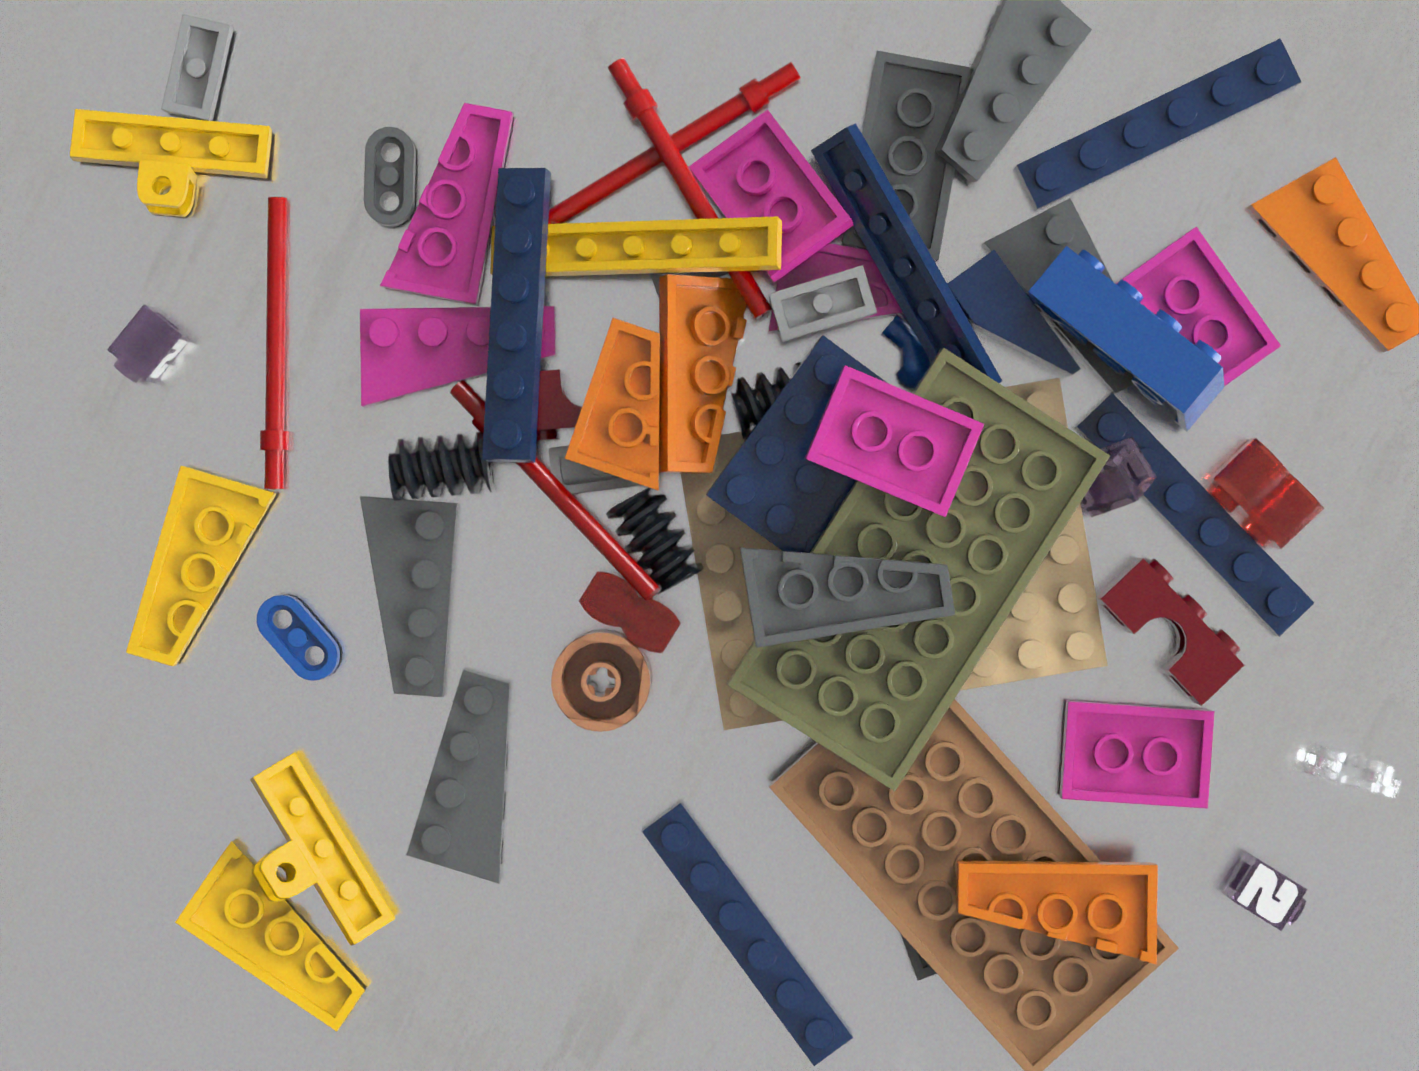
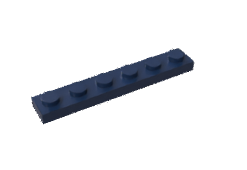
M1280 38L1017 164L1015 169L1036 211L1300 84L1301 80Z
M857 124L847 126L811 150L844 210L851 218L853 226L931 363L939 350L945 348L994 381L1002 382L1000 375Z
M498 168L482 459L487 462L535 463L551 184V172L546 168Z
M1109 393L1075 426L1090 443L1101 450L1107 449L1117 465L1114 466L1115 469L1120 468L1114 453L1116 446L1128 440L1131 441L1152 476L1142 480L1129 460L1128 464L1134 476V483L1131 486L1275 636L1280 637L1314 604L1312 599L1113 393Z
M680 801L642 829L644 836L813 1066L853 1038L850 1030L684 804Z

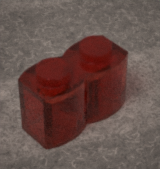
M1251 438L1209 478L1210 482L1215 486L1210 492L1213 498L1227 512L1232 513L1235 509L1241 512L1250 522L1244 529L1264 549L1269 544L1275 549H1282L1324 509L1318 500L1257 438Z
M597 571L579 600L583 609L592 618L608 626L621 627L624 634L634 644L650 652L663 653L682 622L678 614L669 605L653 597L645 601L621 575L610 571Z

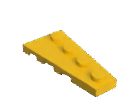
M180 465L126 653L169 666L177 665L277 493Z
M231 841L175 923L335 1031H338L365 989L286 900L271 902L267 899L252 874L254 864Z

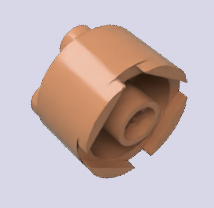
M607 630L589 632L573 640L557 658L551 676L553 697L564 715L577 726L598 732L615 730L633 720L644 707L651 688V669L642 648L627 636ZM600 667L606 668L608 676L615 678V685H608L605 693L597 692V685L589 682V675H596Z

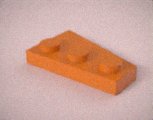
M612 318L565 459L659 491L660 333Z

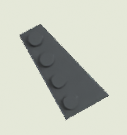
M1003 0L1002 4L996 8L990 22L992 27L981 51L977 52L971 66V76L964 92L959 94L935 150L937 154L971 183L979 181L1092 30L1060 0Z
M1071 198L982 243L989 253L993 250L996 251L1029 297L1028 291L1066 246L1077 254L1084 249L1104 265ZM1105 267V269L1102 271V274H1104L1111 281H1113L1107 268ZM1043 311L1041 312L1068 340L1075 352L1111 393L1116 394L1133 385L1131 380L1134 376L1126 371L1122 375L1113 371L1094 353L1093 349L1096 347L1090 341L1086 345L1081 344Z
M360 496L394 694L444 697L459 503L407 499L394 501L393 498Z
M739 547L756 648L955 615L948 565Z
M463 669L406 854L407 856L498 884L500 883L511 682L469 669Z

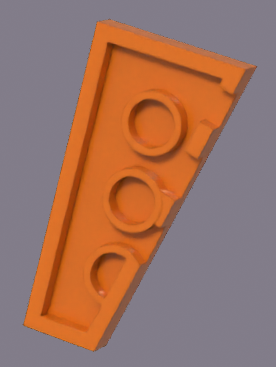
M1336 157L1248 206L1249 210L1258 219H1262L1277 235L1276 238L1289 252L1292 251L1311 271L1310 274L1316 281L1333 294L1342 304L1341 307L1384 352L1419 334V304Z
M666 274L659 277V473L708 474L713 472L726 411L723 409L727 388L732 386L736 367L733 366L738 340L743 339L747 319H744L746 302L731 278Z
M957 861L956 911L959 914L1017 929L1030 930L1045 934L1048 937L1064 941L1068 940L1092 946L1102 951L1114 954L1119 953L1138 958L1141 961L1157 964L1158 865L1156 863Z

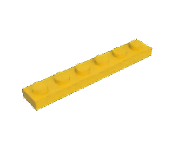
M776 216L548 224L545 276L781 270L782 220ZM492 226L491 275L493 274L495 226Z

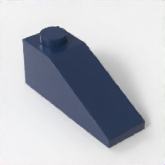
M995 250L947 283L973 329L1066 377L1075 374L1081 369Z

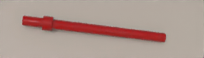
M625 58L618 59L610 64L608 70L626 99L623 102L624 107L633 121L638 120L695 218H718L655 110L658 105L650 91L642 89ZM727 271L755 319L766 315L772 310L750 271Z
M792 62L759 82L754 78L738 88L739 94L670 136L679 152L745 112L751 110L752 113H755L770 104L768 98L800 80L801 77ZM654 146L550 208L548 224H563L662 164L663 162Z
M268 197L265 430L260 431V450L265 451L264 489H284V451H289L290 431H285L287 198Z
M461 380L453 386L450 394L474 418L472 424L483 434L485 402L465 380ZM537 457L535 463L515 462L645 601L650 600L657 594L660 587Z

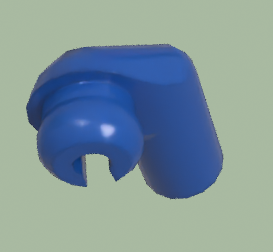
M896 315L882 334L902 350L903 366L897 372L899 381L905 387L916 388L929 368L931 361L912 327Z

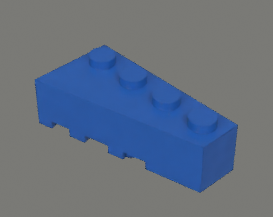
M1066 246L1028 291L1031 301L1081 344L1086 345L1088 341L1096 346L1093 349L1094 353L1113 371L1122 375L1126 371L1134 376L1131 380L1133 384L1154 405L1157 403L1163 405L1166 401L1177 410V417L1173 421L1187 432L1225 387L1223 367L1218 364L1222 357L1202 340H1198L1193 344L1182 336L1179 332L1183 327L1165 311L1159 309L1154 314L1140 302L1144 297L1128 282L1121 279L1115 284L1102 274L1105 266L1092 254L1084 249L1077 254Z

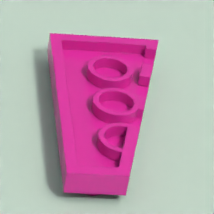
M469 103L463 104L438 158L439 162L420 197L416 212L408 229L405 230L389 270L386 271L380 284L381 287L478 305L497 204L498 168H504L513 112Z
M544 306L541 360L556 356L555 306ZM491 307L360 309L361 406L366 407L389 399L415 394L423 390L487 374Z

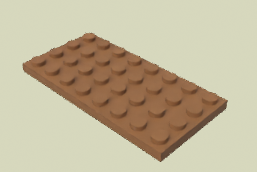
M955 699L896 791L891 790L818 742L769 785V788L1024 1071H1043L1179 949L1158 924L1157 964H1153L1123 954H1114L1095 949L1092 946L1048 937L1045 934L1030 930L1017 929L959 914L956 911L957 861H1101Z

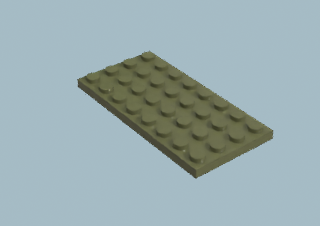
M945 348L939 350L912 394L984 423L946 517L856 480L810 553L948 565L955 615L758 648L755 647V642L753 641L726 683L737 692L893 791H896L1110 457L1109 454Z

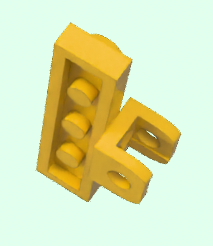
M75 109L70 158L77 162L139 167L137 193L140 201L146 205L149 212L154 215L186 217L194 204L197 182L195 172L267 178L272 129L270 126ZM171 187L167 194L161 195L163 190Z
M295 752L250 779L287 840L286 843L259 859L252 869L254 878L269 901L279 902L314 885L350 946L355 945L395 919ZM278 867L282 868L286 873L285 882L277 878L276 870Z

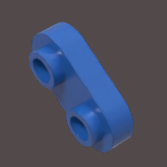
M277 595L264 601L257 613L258 629L291 669L301 678L311 681L320 680L331 675L340 661L338 644L303 603L290 595ZM280 610H287L292 616V623L287 628L280 627L276 622V615ZM312 646L320 647L324 652V659L320 664H313L308 659V651Z

